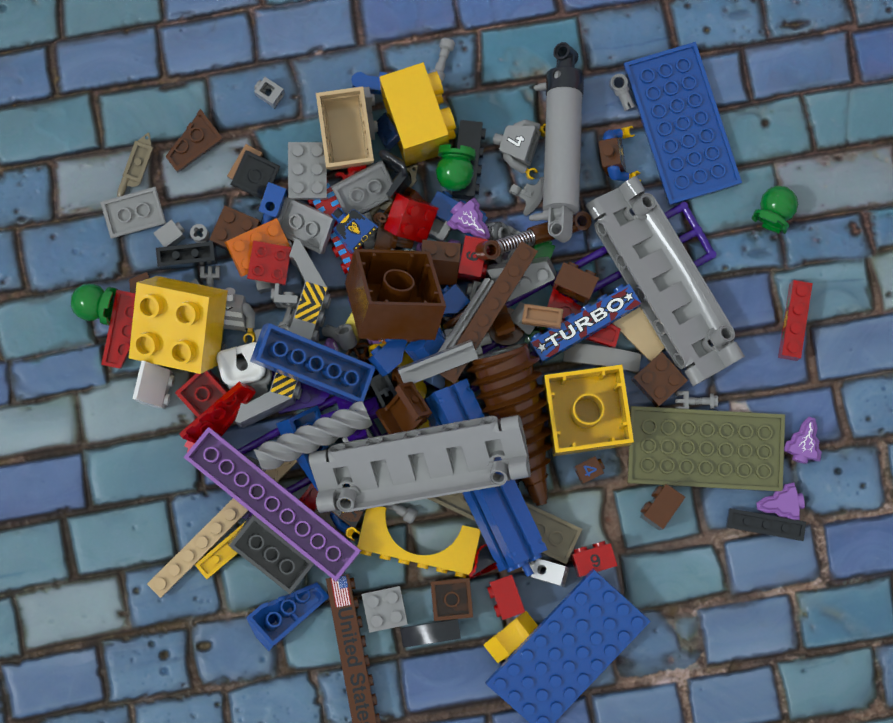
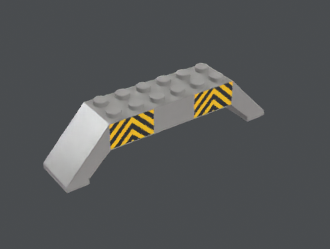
M295 239L289 258L291 264L297 267L305 284L289 331L318 343L320 338L318 330L319 327L324 325L326 319L324 311L329 309L332 298H330L331 295L301 241ZM276 372L270 391L247 404L241 403L235 422L239 427L245 428L295 404L296 399L299 400L302 394L301 382Z

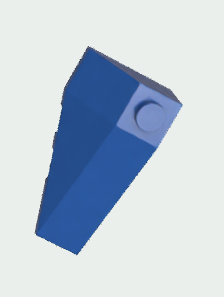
M314 406L276 423L281 435L286 433L294 434L301 426H312L316 420L321 418V413L318 406ZM321 445L316 451L327 450L328 445ZM303 453L296 460L318 491L309 464V454Z
M316 582L291 594L261 604L246 619L256 638L270 651L329 598V595Z

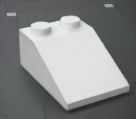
M141 361L132 399L142 405L164 409L165 405L168 406L170 401V394L168 392L169 388L174 384L175 376L173 372L158 365Z

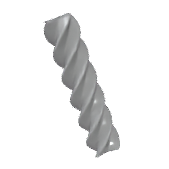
M359 401L351 405L349 409H340L334 412L331 417L319 418L312 426H301L294 434H283L276 442H265L258 450L254 449V452L264 472L266 469L273 470L280 467L284 461L291 462L298 459L303 453H313L321 445H331L339 437H349L357 429H367L372 425L363 401Z

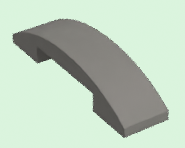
M578 343L564 351L563 362L601 367L622 365L623 371L639 373L641 354L610 347Z

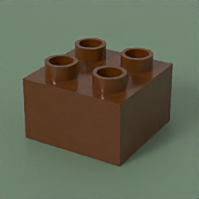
M354 249L345 285L359 339L371 341L404 339L411 342L435 340L446 304L430 251Z

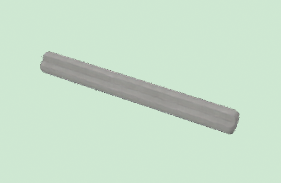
M490 278L484 279L438 352L453 347L458 343L495 284Z

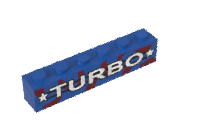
M623 284L613 290V294L609 296L604 294L592 306L590 303L580 309L582 312L577 315L574 313L564 318L565 322L561 323V329L547 328L549 331L542 334L540 332L531 337L532 341H530L529 346L535 356L540 357V364L542 365L639 308L641 302L630 284L625 287Z

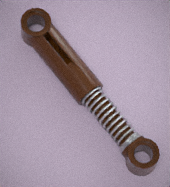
M581 211L573 215L572 234L586 230L591 226V217L587 212ZM544 222L527 228L525 232L523 231L498 240L480 242L476 246L475 252L476 256L482 261L493 260L503 253L515 250L521 241L535 246L555 238L548 233V222ZM487 246H488L489 249H490V254H489V255H488L487 252H486Z

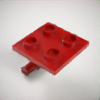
M253 241L247 279L285 285L291 247Z

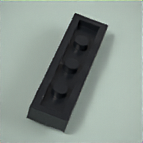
M729 508L726 528L804 541L806 522Z

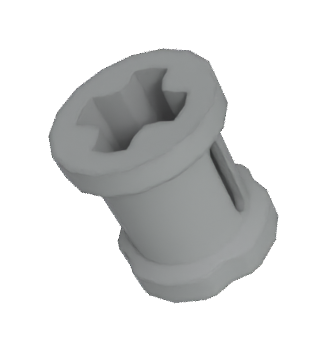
M196 224L191 228L190 235L196 243L209 240V232L204 225ZM198 231H200L203 234L202 237L197 235Z

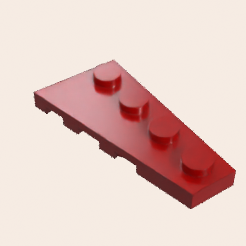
M553 288L547 307L563 309L561 323L565 322L564 318L572 313L577 315L582 312L580 310L582 306ZM610 324L589 336L586 340L615 348L621 329Z
M116 290L101 365L122 369L130 350L136 293Z
M239 381L179 433L181 438L196 443L208 427L222 437L236 419L241 403L247 404L255 395V389Z

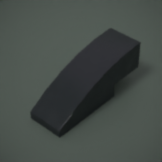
M458 619L400 628L403 648L461 639Z

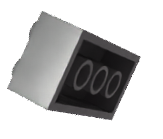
M253 514L228 543V546L289 594L293 592L314 565V563Z

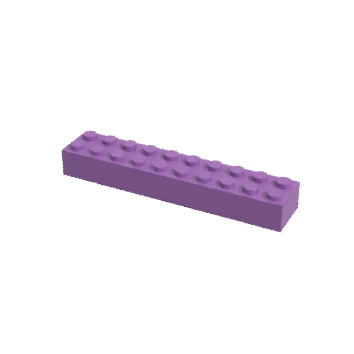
M210 427L205 430L183 457L336 582L361 553L362 550Z

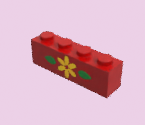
M793 280L789 284L778 358L793 361L801 359L813 283Z

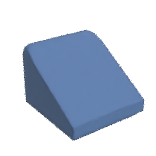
M439 374L424 379V381L438 389L445 388V378Z

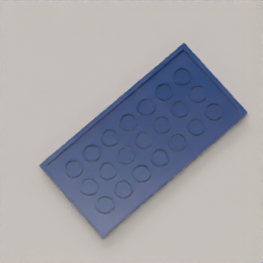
M696 42L625 62L623 66L669 206L742 184Z
M593 568L485 683L529 723H555L651 621Z

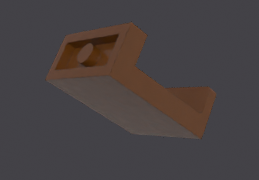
M413 382L398 384L395 388L396 396L385 408L378 409L375 412L388 434L419 429L432 414Z

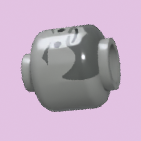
M503 222L486 223L490 233L488 241L510 236V231Z

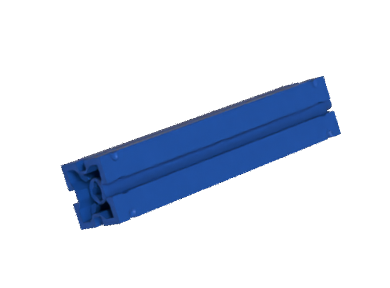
M467 379L435 391L424 399L432 412L428 418L431 427L485 417L473 391L470 389ZM496 457L494 461H499L502 459L501 457ZM510 479L504 485L462 492L488 549L497 563L496 566L499 572L503 570L511 572L522 567L526 577L534 574L529 562L542 557L541 553L548 549L545 543L542 542L540 532L515 480Z

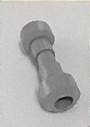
M446 37L440 41L439 60L436 63L435 69L430 72L437 71L441 83H443L445 78L446 59H448L449 53L455 47L454 40Z
M398 504L383 506L395 511L396 514L403 517V521L409 524L414 522L418 511L412 507L406 508Z

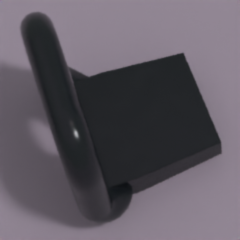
M380 150L379 156L383 163L399 174L386 193L388 199L393 202L396 193L403 194L412 183V178L403 160L386 150Z

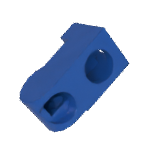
M357 72L352 76L353 88L369 87L371 94L381 95L379 77L368 76L362 72ZM380 72L379 77L386 75L387 72Z

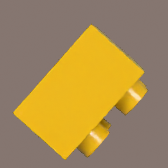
M424 62L380 76L382 99L387 113L396 125L400 137L398 146L406 166L437 157L439 146L448 144L449 140L456 138L454 131L456 125L450 107L439 108V105L444 103L442 97L444 91L438 72L427 73Z
M160 276L137 282L129 359L146 361L198 374L218 366L216 357L218 352L221 351L228 290Z
M622 365L544 375L542 384L546 387L543 391L544 398L548 402L546 404V412L550 417L548 419V426L551 429L550 439L553 445V456L625 447L634 443Z

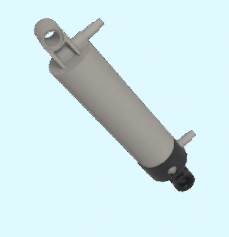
M561 42L555 46L553 55L557 59L556 67L547 72L545 83L534 86L535 91L546 90L547 96L543 212L530 215L529 220H548V233L561 243H565L572 237L573 215L579 211L584 74L581 70L575 68L579 57L577 51L568 43Z

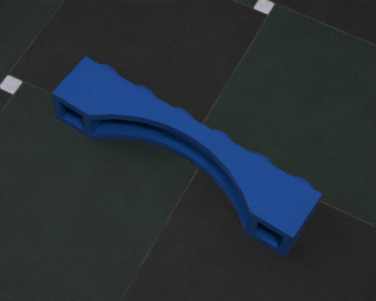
M456 284L451 287L447 285L442 289L446 304L443 317H452L470 302ZM385 339L386 344L384 346L378 345L370 352L372 356L368 360L376 367L375 369L382 377L389 374L402 362L407 340Z

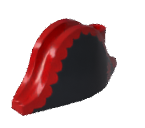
M487 544L482 545L476 551L474 568L469 574L470 579L498 569L497 563L494 561Z

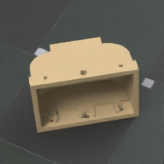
M363 86L316 93L326 169L337 170L374 163Z

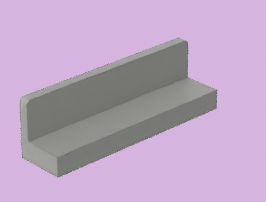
M468 340L399 367L398 372L403 383H417L478 359L472 340Z

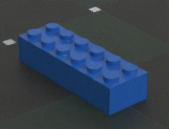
M270 323L263 325L250 362L352 403L364 402L376 368L366 362Z

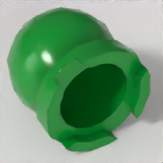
M451 144L440 145L438 156L442 157V159L438 162L436 168V175L440 185L449 191H460L466 188L471 183L474 175L473 165L470 161L476 158L475 149L460 145V149L451 148Z
M777 185L769 188L762 195L760 202L761 210L756 209L754 211L752 220L754 222L759 220L763 223L762 227L779 234L782 230L786 234L790 226L786 221L792 219L797 212V196L786 186Z
M93 283L79 286L71 295L73 313L85 321L99 319L101 324L109 326L116 290L118 289L107 287L104 291L101 286Z

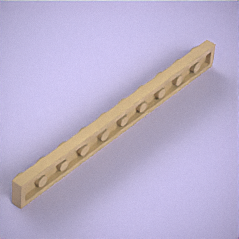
M297 460L291 462L284 461L280 467L273 470L266 469L265 473L278 482L297 463ZM233 498L147 585L162 598L249 510Z

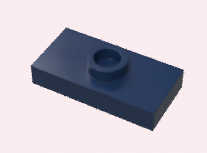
M385 112L377 120V134L385 148L391 150L400 141V137L394 121Z

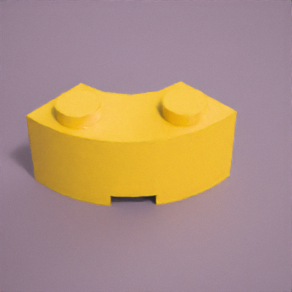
M525 611L483 645L497 663L503 659L506 661L538 625L529 613Z

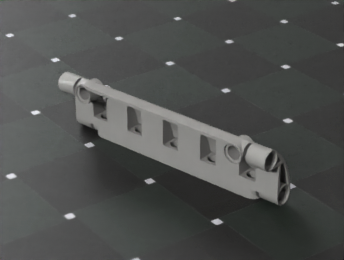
M634 176L620 187L595 198L585 206L594 220L598 219L594 225L597 235L627 285L630 284L641 302L640 307L672 361L679 369H687L684 372L692 386H695L742 359L745 355L737 342H734L735 331L655 197L650 193H645L646 190L637 176ZM631 208H632L633 212L635 213L634 216H632L631 213H630V211H629ZM708 340H711L714 346L711 347L708 344Z
M520 415L501 418V421L496 416H487L338 443L331 446L328 450L309 453V464L319 491L316 497L319 513L336 511L338 509L342 512H352L504 485L510 479L528 478L531 475L527 443ZM496 457H501L502 459L499 461H494ZM344 484L350 485V487L343 488Z

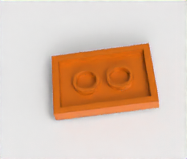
M277 218L225 242L241 277L248 274L253 241L290 247Z

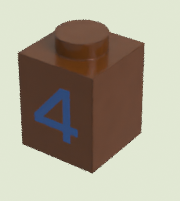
M594 456L573 468L583 485L604 474L603 469H605V466L600 458L597 459Z

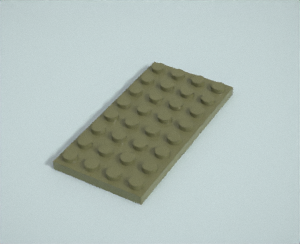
M630 407L634 443L629 446L627 483L647 485L668 484L669 486L757 491L783 490L785 414Z

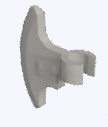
M540 177L536 185L526 184L523 189L513 184L508 191L525 201L526 206L523 210L525 216L533 212L543 198L544 177Z

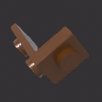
M506 304L493 323L497 336L508 335L516 330Z

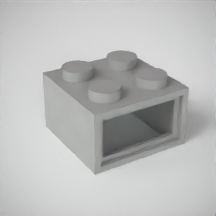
M400 586L361 594L369 633L408 625Z

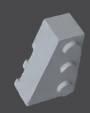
M549 257L533 259L507 302L556 279L557 272ZM507 263L491 264L488 266L487 272L494 282H496Z

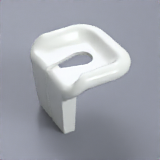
M257 342L218 352L216 357L217 364L225 384L233 387L239 381L248 384L259 381L264 377L266 368L250 362ZM243 354L248 363V367L244 371L239 370L236 366V355Z

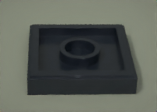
M245 150L230 185L262 200L268 182L273 184L280 166Z

